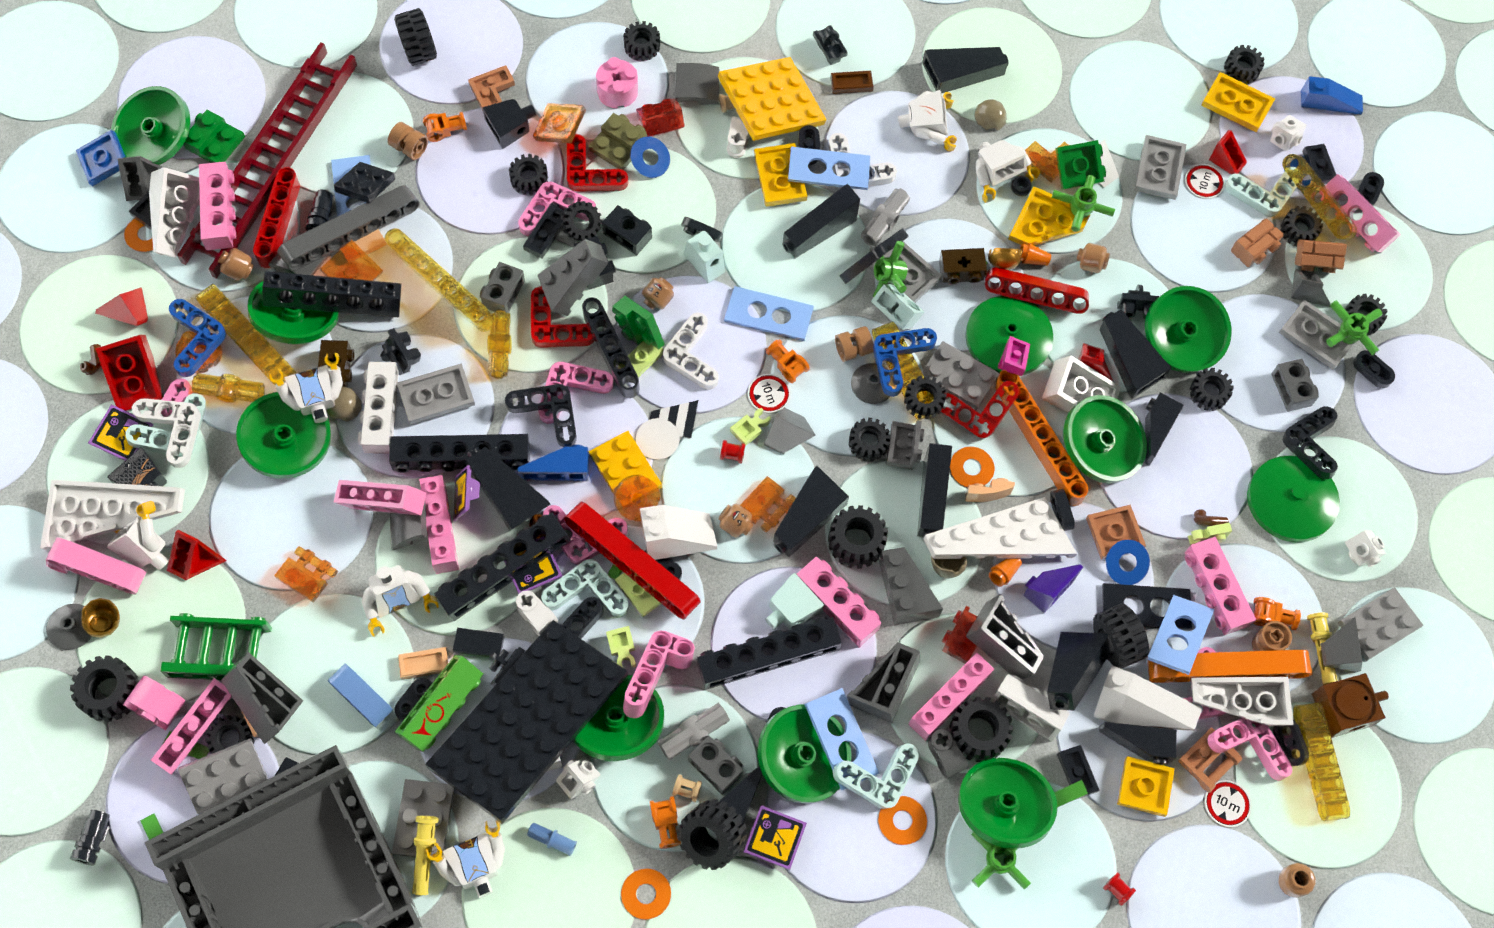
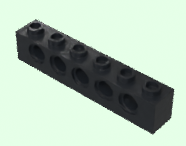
M265 271L262 286L263 306L399 318L402 283Z
M528 434L390 436L389 463L392 470L400 473H405L409 470L430 472L439 469L452 472L455 469H464L466 467L464 461L468 458L466 455L468 452L476 447L480 450L486 447L512 470H518V467L530 462V440ZM504 451H511L508 456L501 455ZM442 452L441 456L432 457L434 453ZM458 452H465L461 457L455 456ZM412 453H419L415 458L409 457Z
M553 513L541 516L536 521V524L530 528L522 529L517 533V537L511 541L503 542L495 552L481 557L476 565L462 570L457 578L451 582L443 583L434 595L453 621L468 613L513 582V579L571 542ZM539 535H546L542 542H536ZM526 548V552L523 555L517 556L519 549ZM507 561L504 568L497 569L500 562ZM486 574V580L482 583H478V578L481 575ZM462 588H467L465 595L458 596V592Z
M820 617L808 625L803 623L796 624L790 628L791 630L784 632L776 630L770 632L767 637L760 639L759 637H752L747 639L746 643L740 645L731 643L724 646L723 650L716 652L714 650L702 652L697 657V666L705 690L839 651L842 642L833 617L828 619ZM815 634L820 640L811 642L807 636ZM794 641L797 647L794 649L787 648L785 642ZM766 647H770L775 651V653L773 655L768 656L765 655L762 652V650ZM742 654H749L752 660L743 662L739 657ZM724 660L730 666L726 669H721L717 666V663Z

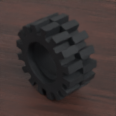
M637 21L635 26L631 23L629 28L625 29L623 34L624 48L626 54L629 53L630 58L634 56L637 61L639 58L645 61V57L650 60L652 55L654 57L657 55V52L660 50V32L657 31L656 26L652 27L650 22L646 25V21H642V24H639V21ZM638 38H647L648 40H650V42L646 44H637L634 42V40Z
M1244 45L1234 47L1224 63L1225 74H1230V77L1244 84L1246 81L1247 84L1256 81L1265 64L1264 57H1261L1262 53H1256L1257 48L1254 47L1252 50L1250 45H1247L1246 48ZM1237 61H1244L1251 66V68H1244L1240 66Z
M522 154L521 159L516 157L514 159L515 163H510V182L513 189L515 188L518 193L522 191L523 195H526V192H529V195H533V191L537 193L540 186L548 182L546 163L544 164L542 158L539 160V156L535 155L532 158V154H528V157ZM526 170H533L537 173L531 179H524L520 176Z
M576 202L569 205L563 211L561 227H564L563 232L567 233V237L570 239L583 241L584 239L595 237L598 234L597 232L601 230L600 224H602V220H600V216L602 215L597 212L598 208L596 206L593 207L590 202ZM578 213H584L589 218V225L584 230L578 229L574 224V217Z
M1296 206L1295 209H1290L1280 225L1282 227L1280 231L1284 233L1283 238L1288 237L1287 242L1290 244L1293 241V246L1296 247L1298 240L1316 241L1323 230V223H1321L1323 219L1322 217L1317 218L1319 215L1317 211L1312 213L1313 209L1309 208V210H1306V206H1302L1301 209L1299 206ZM1294 222L1304 223L1309 231L1299 230Z
M1367 293L1353 298L1345 310L1349 315L1358 313L1359 309L1366 310L1369 313L1376 309L1382 311L1381 317L1369 323L1368 336L1376 333L1384 324L1388 311L1383 309L1385 307L1384 302L1379 303L1380 298L1377 297L1374 300V295L1370 294L1367 297Z
M1206 368L1202 372L1200 371L1194 378L1189 389L1191 390L1190 397L1194 396L1192 399L1194 403L1199 402L1197 405L1199 408L1204 405V410L1208 411L1211 407L1212 411H1216L1217 408L1221 409L1232 396L1234 385H1231L1233 381L1232 379L1227 380L1229 376L1227 373L1221 374L1223 370L1219 369L1215 372V368H1211L1209 371ZM1210 383L1215 385L1219 389V394L1216 396L1208 394L1204 390V384Z
M925 375L924 379H922V376H918L917 380L914 378L908 384L904 396V404H907V411L911 409L910 414L912 416L916 413L919 419H921L922 415L925 416V419H929L930 415L934 418L937 413L941 412L946 400L945 387L941 388L943 384L941 381L936 383L937 378L933 377L932 380H929L928 375ZM920 391H927L933 395L934 400L929 404L921 403L917 399V394Z
M868 417V421H865V418H863L860 423L857 421L854 427L852 426L848 445L849 448L851 447L852 454L856 453V458L859 459L862 456V461H867V458H870V462L875 460V457L880 459L882 455H885L890 443V431L888 428L885 429L886 425L884 423L879 424L880 420L876 419L875 422H872V418ZM865 433H872L877 437L878 442L874 446H866L862 443L861 436Z
M225 715V719L217 718L218 723L214 724L212 722L210 725L212 729H207L206 732L208 738H205V742L208 744L207 748L212 754L227 748L222 745L221 738L229 730H235L239 733L237 744L250 738L253 744L255 742L247 722L235 715L233 717Z

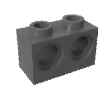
M499 261L497 267L493 268L490 272L487 286H483L480 291L483 308L507 316L525 282L523 270ZM503 278H510L507 281L502 280ZM496 295H499V296H500V297L497 298V299L492 298V297H494V296H496Z
M1303 359L1278 364L1271 373L1287 412L1311 407L1319 398L1318 388L1313 384L1310 370L1305 365Z
M708 736L688 755V762L723 795L743 775V769L741 768L743 764L734 755L730 757L724 751L726 747L719 739L715 738L713 740ZM706 750H711L716 756L712 760H706L702 757V753ZM727 767L732 770L733 774L725 778L719 774V770Z

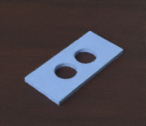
M791 147L788 181L843 187L848 183L852 189L868 190L870 155ZM813 160H820L826 165V171L821 174L812 173L808 168V164ZM836 163H844L849 166L850 173L845 177H840L834 174L832 167Z
M370 155L331 160L334 184L357 163L363 162L371 165ZM335 192L338 217L351 210L346 206L348 199L351 197Z
M734 286L724 321L805 341L814 306ZM753 303H761L766 307L767 312L761 318H754L749 315L748 307ZM777 309H785L790 313L791 319L785 324H778L772 319V313Z
M1173 595L1147 660L1189 675L1214 609ZM1180 618L1188 619L1194 623L1195 629L1188 632L1182 631L1176 627L1175 621ZM1171 637H1179L1187 643L1188 647L1181 651L1174 650L1168 645L1167 640Z
M843 688L804 704L832 770L836 764L843 761L838 752L840 744L848 741L856 748V758L852 762L874 776L879 774ZM833 715L841 717L845 723V731L841 736H834L828 730L827 722ZM847 767L841 769V771L843 772V778L850 776L855 779L859 775L857 774L856 776H852L848 774ZM838 783L841 790L846 789V787Z

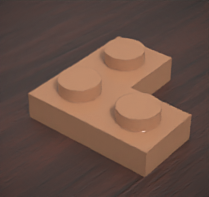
M506 65L468 79L469 86L481 109L482 107L502 102L498 92L515 86V81Z

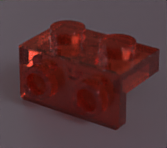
M665 99L661 103L645 104L641 108L636 109L637 117L646 130L647 137L685 127L682 108L676 99Z
M968 606L965 607L963 612L958 610L952 621L956 624L953 631L948 629L941 641L945 643L942 649L943 652L965 664L970 660L977 647L966 637L978 617L969 612L970 607Z

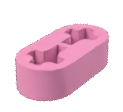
M182 378L176 379L170 384L162 400L184 402L188 395L193 394V388L187 380ZM183 387H185V389H186L185 391H180V392L178 393V391H177L178 388H179V389H182ZM165 408L161 414L163 417H168L171 415L172 410L167 412Z

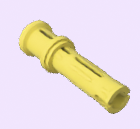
M1326 612L1307 616L1312 629L1310 637L1315 642L1323 685L1338 681L1335 668L1323 666L1320 644L1332 636V632H1329L1327 618L1329 616Z
M416 816L415 819L418 822L417 836L413 840L416 846V859L412 894L428 895L431 860L427 857L425 849L427 848L431 854L432 847L435 846L434 843L437 841L434 838L435 824L438 823V817Z

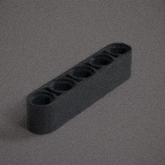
M587 298L582 303L584 320L620 393L626 398H634L640 390L638 375L602 303L597 298ZM590 309L597 310L595 313L588 312V310ZM599 327L607 328L605 331L602 332L597 331ZM609 345L616 346V348L613 350L606 349V347ZM617 364L625 365V367L621 369L615 368ZM628 382L635 384L630 388L624 386Z

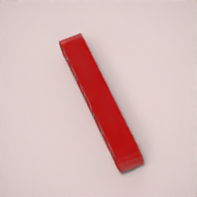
M579 502L564 517L565 523L575 533L678 618L685 620L701 603L700 598L694 591L585 502Z

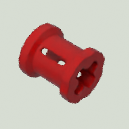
M723 440L720 460L731 459L742 464L746 444L736 445Z
M1118 872L1102 887L1105 891L1109 890L1119 900L1118 904L1120 906L1127 902L1136 892L1134 887L1130 888L1120 878Z

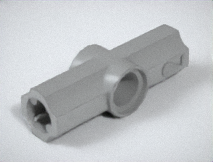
M895 188L884 204H880L876 208L872 220L861 233L864 243L869 246H876L888 230H892L899 219L900 213L910 201V196L905 190Z
M718 702L700 715L691 716L683 721L677 730L658 741V745L665 757L671 760L689 747L698 746L710 736L709 734L727 724L730 719Z

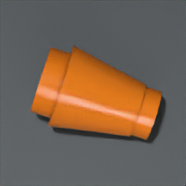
M1030 243L1021 245L1022 264L1049 265L1051 260L1050 253Z
M1006 558L991 567L989 572L990 580L999 587L1007 585L1022 565L1021 559Z

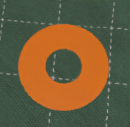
M133 219L127 225L124 232V239L127 245L136 251H152V238L150 240H141L137 235L138 230L145 225Z
M964 447L953 455L950 470L958 483L968 487L973 484L986 485L994 475L995 466L991 456L986 451L978 447ZM968 459L977 460L981 464L980 473L977 475L967 474L963 468L965 461Z
M900 796L894 807L880 810L878 822L883 835L888 840L896 844L908 845L919 840L924 834L927 827V816L921 804L915 799ZM898 811H907L912 816L910 828L900 830L895 827L893 817Z
M654 869L637 870L630 874L623 883L621 890L622 903L625 909L636 918H655L662 914L669 905L671 899L670 884L663 874ZM642 884H650L656 890V897L649 904L639 902L636 897V891Z

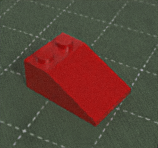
M137 335L95 348L116 407L127 411L131 410L133 404L139 399L162 400L163 395L154 357L146 335Z

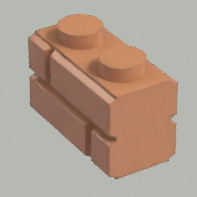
M1266 218L1234 243L1231 252L1237 258H1240V261L1247 267L1254 263L1258 265L1266 258V253L1269 251L1274 253L1281 246L1280 240L1284 235Z
M1298 240L1295 265L1301 266V270L1314 271L1315 267L1322 268V272L1335 273L1336 269L1343 270L1347 245L1344 243Z

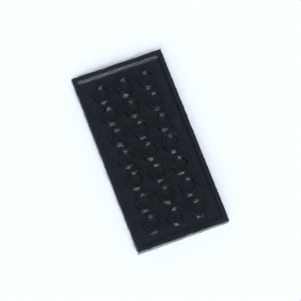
M553 620L425 765L430 771L503 824L626 679L628 671Z

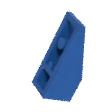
M1309 76L1301 89V107L1362 115L1363 95L1329 78Z
M578 444L571 447H563L518 467V475L524 480L588 481V447Z

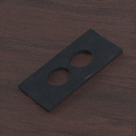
M1102 584L1103 611L1121 603L1124 604L1125 599L1128 597H1137L1143 603V611L1137 616L1144 627L1160 628L1164 617L1157 616L1152 612L1150 607L1152 600L1161 598L1170 605L1172 597L1175 595L1191 601L1190 589ZM1180 618L1175 621L1178 629H1192V621Z

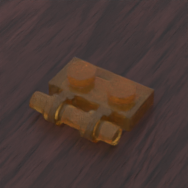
M767 476L740 506L752 514L751 522L754 525L760 519L765 521L760 527L767 533L772 527L775 528L778 525L779 519L788 512L796 498L790 494L786 499H782L781 496L784 494L785 489ZM774 504L778 507L772 514L767 512Z
M298 546L294 554L299 556V559L294 561L288 557L274 577L314 603L328 585L327 581L322 579L323 575L327 574L334 578L338 570L333 568L332 563L327 560L322 561L316 557L315 553L310 549L305 550ZM310 563L316 569L314 572H311L305 566Z

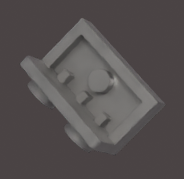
M917 420L915 425L896 421L892 422L886 465L913 470L916 462L920 463L922 450L919 449V442H922L924 437V429H921L922 421Z

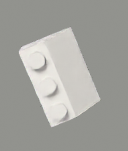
M1006 675L991 700L992 703H995L996 700L999 701V707L1001 709L1006 707L1008 710L1006 714L1011 715L1012 718L1051 742L1062 730L1070 714L1067 710L1050 709L1048 698L1045 697L1042 691L1028 687L1021 678L1015 675Z

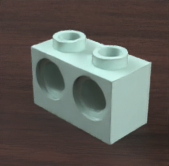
M894 284L883 285L871 301L902 330L913 328L925 312L906 294L900 293Z

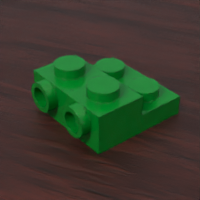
M206 109L204 113H199L195 117V124L189 129L188 136L183 145L186 150L210 163L225 162L243 141L245 135L244 132L227 124L223 117Z
M1098 140L1055 148L1061 190L1084 186L1088 175L1095 177L1094 184L1105 182L1106 169L1101 161L1103 148Z
M624 296L612 306V312L615 314L614 318L619 324V328L622 329V336L627 341L631 340L637 345L644 341L647 345H653L658 350L665 345L654 315L627 296Z

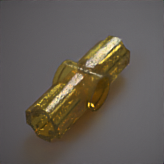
M505 311L491 313V329L487 339L489 354L488 375L496 379H503V377L508 376L509 355H511L512 350L510 335L511 315Z
M197 373L192 380V391L196 394L214 396L228 403H234L236 400L254 402L265 395V385L260 382L241 380L232 374H222L220 377Z

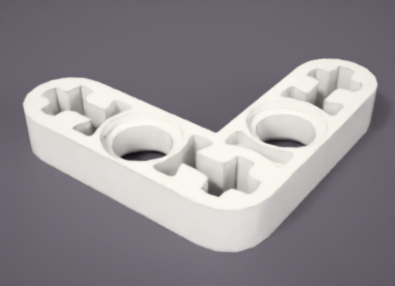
M834 133L830 136L829 151L851 153L848 139L844 134ZM835 141H838L839 144H841L840 151H838L837 143H835ZM889 162L870 164L869 173L872 175V178L869 179L868 187L892 183L897 174L896 166ZM836 163L833 166L834 174L844 177L850 173V168L846 164Z
M696 312L686 320L664 348L663 361L667 366L703 389L712 390L718 385V372L689 353L708 328L707 316ZM694 321L697 323L699 321H702V326L697 325L695 331L693 332L692 330L694 328ZM683 335H688L692 340L688 344H683L679 339ZM674 352L677 353V358H676V357H672L671 359L669 358V353H670V354H674ZM687 363H694L697 368L695 371H687L685 365ZM710 375L713 376V381H705V377H710Z
M154 399L137 400L132 406V412L138 420L173 425L166 458L175 468L185 467L191 459L201 419V413L198 408L192 403ZM145 407H147L150 410L144 411L143 414H141L140 410H144ZM172 408L171 415L161 417L162 410ZM190 411H192L193 415H189L187 420V418L184 415L189 414ZM189 431L187 439L178 440L180 432ZM179 452H181L183 457H178V459L175 460L174 456H178Z

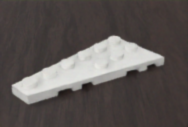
M51 480L40 549H51L56 538L76 542L120 530L137 518L142 520V517L137 514L136 508L139 504L153 501L156 507V511L149 515L152 521L182 513L185 489L178 487Z
M1045 497L927 534L923 539L933 559H961L962 556H975L976 559H984L985 556H996V558H1032V556L1055 558V556H1066V558H1075L1077 555Z

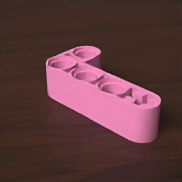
M62 538L55 539L46 558V565L55 571L65 574L71 571L133 595L137 594L146 575V571L139 567Z
M660 630L653 633L625 692L623 711L626 716L639 718L643 715L665 665L677 669H687L691 666L695 649L692 641L667 631Z

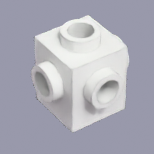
M1289 115L1282 121L1274 124L1271 130L1273 134L1270 142L1288 151L1300 144L1307 124Z
M1364 530L1345 541L1350 551L1348 552L1349 557L1358 566L1368 565V567H1372L1381 562L1380 557L1386 554L1383 549L1385 548L1384 543L1378 536L1374 535L1372 530Z
M583 757L577 761L575 759L569 761L563 767L564 771L555 781L572 799L581 793L585 795L590 793L596 787L594 782L601 774L586 757Z

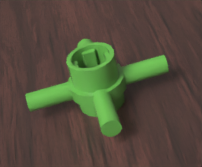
M1093 175L1087 176L1085 185L1080 187L1074 195L1057 190L1053 191L1051 198L1070 203L1071 212L1075 215L1071 226L1072 231L1078 232L1083 218L1089 216L1093 211L1111 217L1114 215V208L1096 203L1097 194L1093 189L1095 182Z
M902 241L896 242L890 257L882 256L876 261L874 276L879 283L873 297H875L883 285L893 283L900 293L906 291L907 287L902 281L907 276V265L903 260H898L905 245Z
M1337 300L1332 302L1330 307L1342 319V323L1338 333L1326 340L1328 346L1332 347L1340 341L1354 344L1359 340L1372 356L1376 354L1379 349L1366 334L1369 330V323L1381 317L1382 311L1376 309L1366 316L1360 313L1349 315Z
M974 832L971 834L987 850V866L972 879V883L979 888L993 873H1008L1024 890L1031 884L1015 867L1016 851L1018 849L999 847L983 840ZM1004 853L1007 856L1004 859V866L1000 865L1001 863L995 859V854L1000 856Z

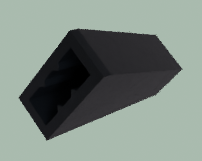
M1000 47L928 49L924 51L922 64L935 91L940 90L941 93L1003 76L1009 61L1007 55L1003 54Z
M848 183L784 232L782 245L785 251L791 253L794 258H797L856 222L860 204L859 196Z
M1121 309L1115 313H1108L1102 319L1103 323L1099 329L1131 399L1137 397L1167 376L1171 369L1169 364Z
M929 443L923 461L917 536L924 538L925 535L942 530L944 527L952 454L951 445Z
M476 447L466 454L468 458L464 463L466 466H470L472 475L480 482L481 489L509 531L551 505L544 496L486 447L481 450Z
M818 466L812 470L774 533V547L781 554L785 553L788 557L794 554L848 504L849 496Z
M1060 633L1047 690L1050 709L1071 711L1076 709L1110 655L1111 649L1107 633Z

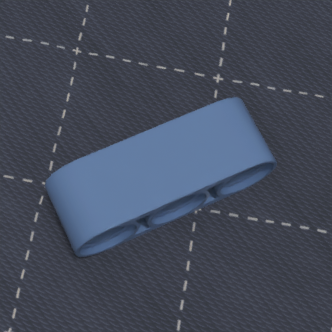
M346 663L327 680L375 728L393 711L390 705Z

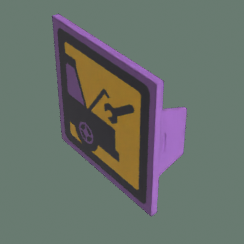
M111 404L88 444L125 461L139 449L128 444L126 440L127 429L132 425L153 427L154 424L142 422L135 415ZM140 432L132 435L134 440L142 437Z
M469 465L455 477L453 521H457L470 509V500L479 498L480 482L471 478Z
M545 537L536 539V542H542ZM526 548L519 549L517 556L523 555L526 552ZM552 554L513 579V583L519 594L522 591H530L562 577V574Z
M760 806L744 853L790 870L807 823Z

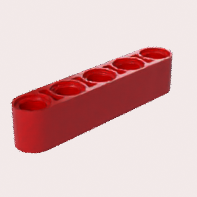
M290 167L281 168L276 174L253 246V253L258 264L263 268H271L269 263L277 255L278 248L283 244L300 190L297 175Z
M998 267L990 268L986 273L985 288L988 292L1076 314L1085 313L1089 308V293L1084 288ZM995 277L998 278L1000 281L997 283H993L990 281V279ZM1019 283L1021 286L1019 288H1014L1011 286V284ZM1040 288L1042 292L1035 293L1032 289ZM1055 293H1061L1064 296L1061 298H1056L1053 295ZM1082 298L1085 301L1083 303H1076L1074 300Z

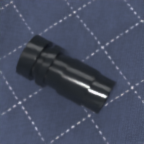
M323 189L316 192L311 213H309L307 218L306 231L330 221L329 215L333 200L331 192Z
M90 810L81 831V837L74 845L76 849L71 853L70 859L72 861L85 865H95L98 858L96 854H99L101 850L99 847L100 842H104L110 827L107 825L110 818L108 813Z

